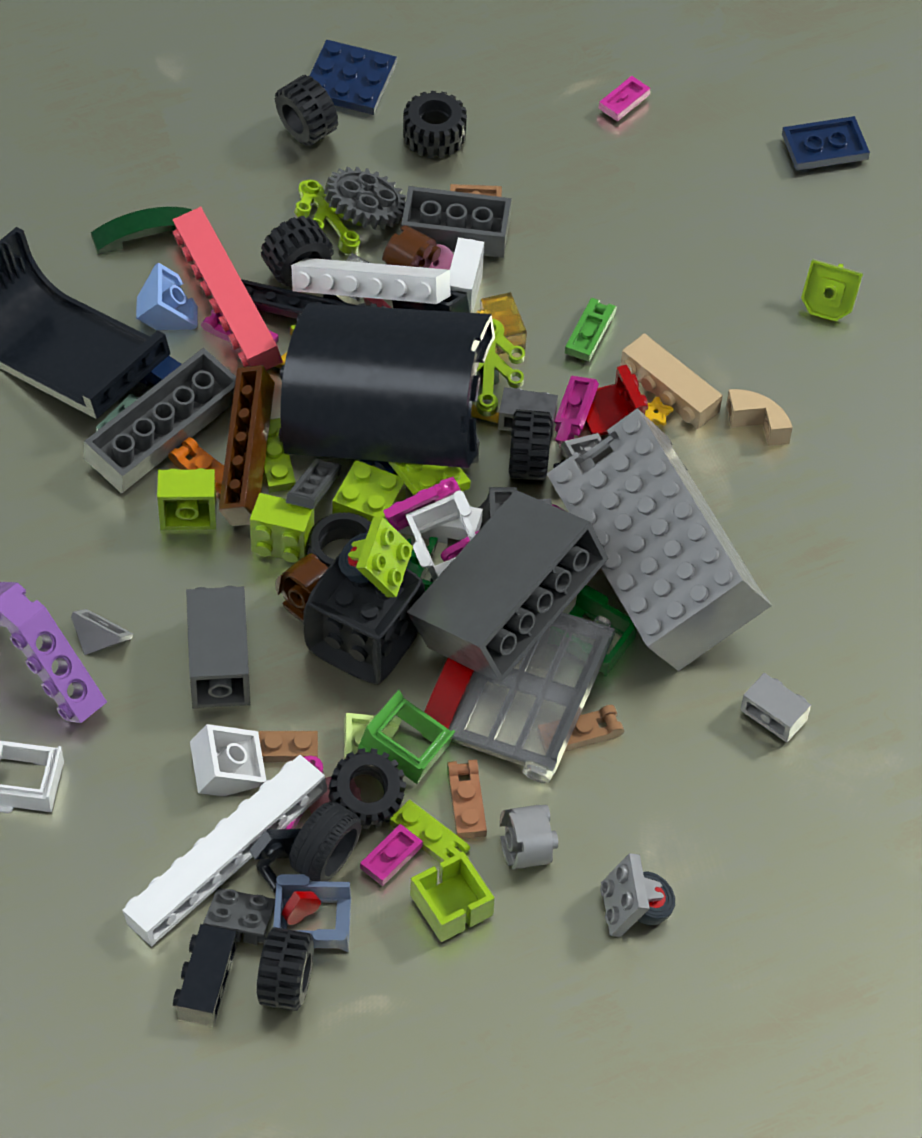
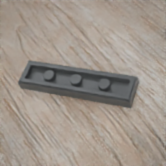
M315 459L287 493L286 503L314 509L340 475L342 465Z

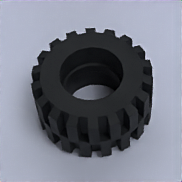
M302 75L275 93L274 99L278 115L285 128L298 142L311 146L337 129L338 115L334 103L327 91L311 76Z
M431 91V93L422 92L420 96L415 95L412 97V101L407 102L403 112V138H405L404 142L406 145H410V150L413 152L418 151L420 156L428 155V158H433L434 156L443 158L446 154L449 156L454 154V150L458 151L461 148V144L465 142L467 111L463 107L461 100H456V96H449L447 92L443 91L441 93H436V91Z
M299 216L297 219L293 217L286 222L280 223L277 228L271 230L270 235L266 236L264 239L265 243L261 246L263 261L281 285L285 284L287 287L292 286L291 265L305 258L332 260L331 256L334 254L332 243L316 220H313L311 217L305 218V216Z
M516 409L514 412L509 459V475L511 478L545 480L548 471L552 417L550 412Z
M365 748L358 749L356 754L352 751L346 755L344 760L341 759L333 771L328 788L330 790L328 795L329 802H336L356 814L360 818L362 829H369L370 825H374L377 828L384 821L387 823L398 811L406 789V782H403V770H398L397 768L399 763L395 759L391 762L388 759L389 754L383 752L382 755L377 754L378 749L371 748L370 752H365ZM359 775L373 776L381 783L384 795L380 800L373 803L362 802L352 794L349 786L350 781Z
M273 927L270 930L262 949L257 976V998L260 1005L298 1011L308 990L313 963L314 942L311 933Z

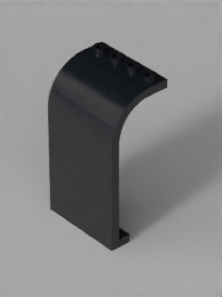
M15 227L0 240V369L97 419L171 354L164 333L157 330L154 334L148 336L66 295L54 286L36 264L24 230Z

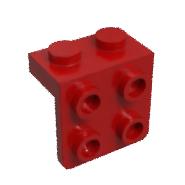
M627 365L617 367L615 384L597 388L585 421L591 435L596 433L600 436L608 435L607 430L637 408L644 415L645 411L648 410L647 398L644 394L641 395L638 389L637 377L635 374H631Z

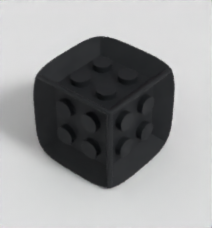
M339 554L320 578L306 603L303 617L304 640L308 649L325 662L358 679L379 684L396 667L418 634V630L407 614V611L423 595L425 587L423 581L406 568L397 597H386L370 581L361 584L350 581L340 570Z

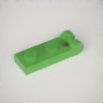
M591 298L565 346V354L590 362L610 321L615 316L617 306L612 304L604 305L600 303V300Z

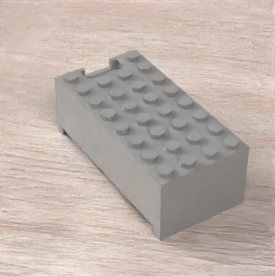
M637 408L607 430L610 436L582 456L576 452L548 472L547 476L568 512L590 521L609 558L601 568L646 646L679 671L772 605L761 592L676 454L668 436Z

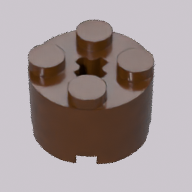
M407 225L401 227L400 229L404 231L400 235L395 233L391 237L384 250L382 260L387 265L429 268L431 263L439 258L441 248L437 247L434 239Z
M312 553L298 560L282 573L275 582L277 595L282 593L285 599L282 604L291 615L300 621H303L304 609L312 590L328 569Z

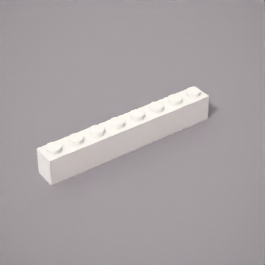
M301 755L293 761L287 762L274 778L265 781L259 791L250 799L242 801L237 810L228 818L222 819L210 834L200 838L186 855L177 858L172 863L171 868L162 876L154 878L146 890L128 901L122 910L127 925L152 947L253 857L249 850L265 830L285 829L326 793L328 789L325 775Z

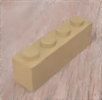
M645 333L622 350L620 366L627 365L631 374L636 375L638 382L642 384L644 389L658 396L664 405L673 407L674 411L681 415L685 422L691 423L699 429L720 412L723 395Z

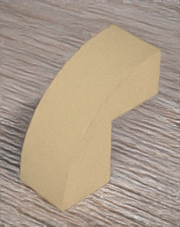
M729 389L726 409L731 427L763 424L768 446L790 443L793 427L789 417L778 404L756 392Z

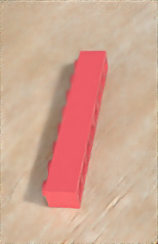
M202 207L172 219L176 230L172 231L178 245H184L181 250L186 261L193 262L190 266L196 279L201 278L203 280L200 282V286L205 296L211 295L210 305L215 315L221 314V317H218L224 332L230 331L231 334L228 335L233 349H240L241 352L237 354L243 367L263 365L268 370L283 363L277 344Z

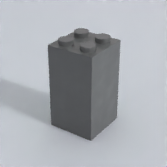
M244 586L186 589L192 708L251 705Z

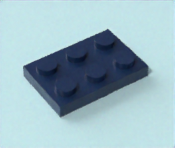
M855 116L787 126L782 129V136L796 171L869 159L870 151Z

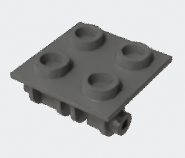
M217 888L203 924L236 931L237 942L241 941L242 934L244 933V943L257 946L259 943L264 944L267 936L265 930L275 906V899L263 895L237 892L233 889Z

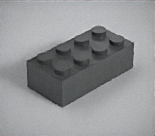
M408 186L401 227L407 225L434 239L436 244L448 247L452 252H455L458 238L484 242V256L504 258L512 198Z

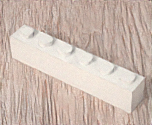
M305 258L291 265L293 291L431 304H438L451 296L450 270L315 258Z

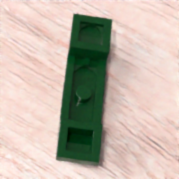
M156 207L117 217L91 232L97 254L123 249L124 241L166 231L172 232L176 230L172 219L192 210L184 207Z

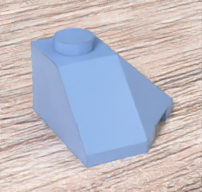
M157 263L137 296L136 319L155 330H193L198 327V306L193 298L188 299L180 286L184 283L179 275L162 264Z

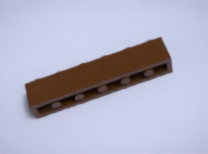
M263 365L237 368L218 509L231 526L250 524L252 511L262 490L275 382Z

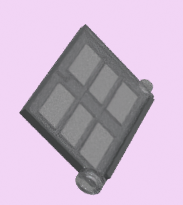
M562 612L501 683L474 671L449 726L450 731L455 730L451 742L523 765L522 772L528 778L540 783H549L552 775L554 776L615 636V629L611 628V621L597 616L594 622Z

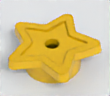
M657 396L651 403H648V410L645 411V416L656 426H665L666 416L672 413L674 409L671 406L663 405Z

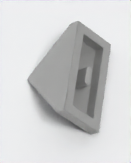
M596 433L564 441L561 444V454L566 459L576 452L582 456L599 444L602 439Z
M88 609L72 613L71 618L84 655L132 639L133 633Z

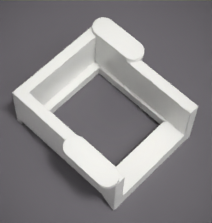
M456 491L451 496L406 514V518L417 541L414 543L413 549L421 567H428L433 581L439 577L455 558L435 566L421 534L460 518L469 540L471 541L476 535L468 518L472 511L462 491Z
M0 741V759L31 762L36 765L46 766L40 789L0 784V812L10 813L14 807L52 812L64 764L62 747L53 748Z

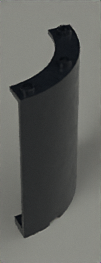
M308 303L303 312L297 317V324L289 343L285 365L280 370L282 387L279 440L283 443L284 454L469 468L478 454L476 419L471 418L472 401L476 402L478 399L481 379L476 373L479 363H485L488 351L495 340L492 314Z

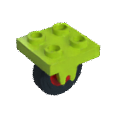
M373 517L369 531L355 536L344 546L339 557V567L341 572L350 581L360 584L370 581L386 597H397L413 546L383 517Z

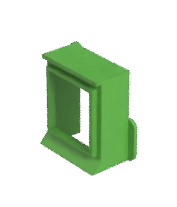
M398 690L367 725L358 749L365 748V752H370L371 748L378 749L377 754L379 755L386 752L389 754L388 759L391 762L395 759L399 763L398 770H403L404 776L418 784L449 747L455 730L450 731L407 701L400 690ZM395 716H398L421 732L423 737L432 742L420 758L382 733Z

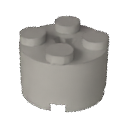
M548 805L512 808L501 812L500 827L505 826V836H500L501 846L508 866L513 865L512 869L552 863L553 849L558 848V836L555 830L551 831Z

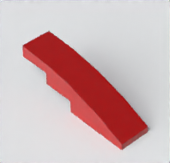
M448 658L424 712L449 729L474 670Z

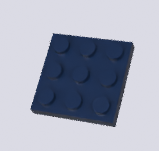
M326 39L309 76L318 81L327 91L334 106L374 115L396 67L397 57Z

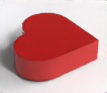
M294 891L282 910V916L289 925L297 924L305 916L316 912L321 905V900L312 891Z

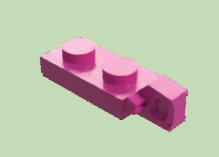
M578 376L570 377L554 420L556 424L555 431L558 433L555 441L558 443L559 448H561V444L564 441L574 439V435L579 436L599 385L596 379Z
M450 477L441 480L435 486L419 491L410 498L394 503L391 507L383 510L388 522L399 531L410 526L406 514L461 490L455 478Z

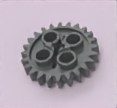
M346 167L345 171L339 168L337 173L332 172L331 177H328L324 194H326L325 200L330 201L329 207L336 208V214L343 213L344 220L351 218L354 225L360 222L363 228H366L368 224L374 230H376L377 225L382 229H386L387 225L394 227L395 223H400V220L403 218L406 195L401 194V188H395V182H387V176L381 178L379 177V172L376 171L374 174H371L368 168L363 172L359 167H356L355 171Z

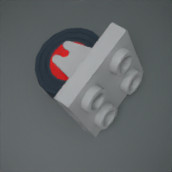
M629 853L601 882L600 891L604 898L605 920L609 927L610 936L621 937L637 921L647 925H658L671 916L675 908V895L671 886L658 874L649 871L643 872L639 854Z

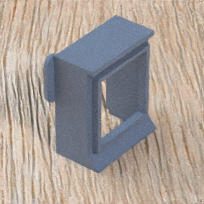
M304 874L279 875L276 878L273 927L287 929V921L282 916V910L294 891H312L321 900V903H337L335 929L295 931L311 933L314 948H336L349 953L352 899L350 882L310 881V878Z

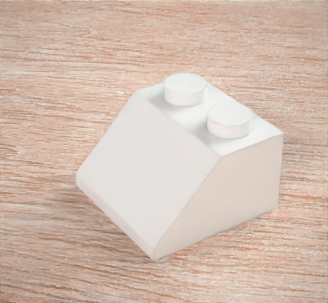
M206 724L190 741L198 793L228 796L261 787L267 781L258 731Z

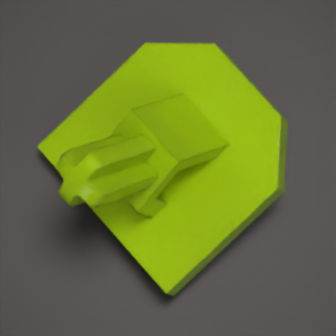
M812 259L801 296L808 312L811 315L832 321H837L852 313L863 273L843 268V264L835 266Z

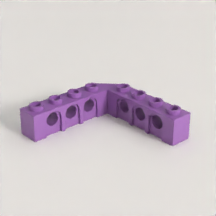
M0 582V627H7L11 633V642L17 649L22 650L27 658V666L33 673L38 674L42 680L41 686L44 692L49 697L54 698L58 704L57 711L60 716L69 722L82 723L106 704V699L46 607L38 600L34 602L28 600L25 595L26 589L18 582ZM39 636H41L43 644L42 647L38 650L36 647V640ZM54 660L58 662V669L55 673L52 671ZM72 683L74 691L73 694L69 697L67 689L68 686Z

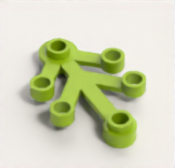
M315 180L302 181L298 187L301 201L296 203L295 215L297 217H309L311 211L310 204L315 203L318 209L313 220H316L323 230L324 219L326 218L340 236L338 242L339 250L346 254H355L360 245V238L356 232L348 230L339 219H343L344 214H336V208L329 207L321 184ZM358 222L355 225L362 226V223Z
M492 319L495 329V340L488 351L485 363H479L477 369L478 372L484 367L483 390L476 401V409L479 414L486 417L494 415L498 410V399L493 394L494 368L507 379L510 387L519 388L524 383V374L520 370H513L495 353L497 345L509 355L511 363L521 364L525 359V350L521 346H514L504 337V326L496 319ZM513 353H520L521 356H520V357H514L512 354H513ZM517 376L520 380L513 381L511 378ZM483 400H491L492 403L485 404Z

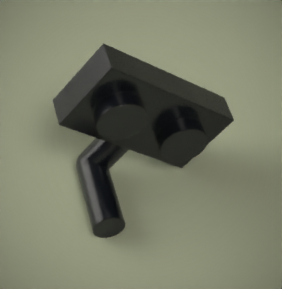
M301 828L265 830L249 850L255 860L260 859L256 865L257 870L273 893H276L277 876L270 866L276 858H289L291 848Z

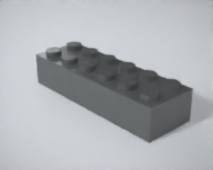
M203 347L84 441L83 459L120 493H123L166 459L168 453L174 448L178 449L181 447L185 439L188 437L192 438L232 406L236 376Z

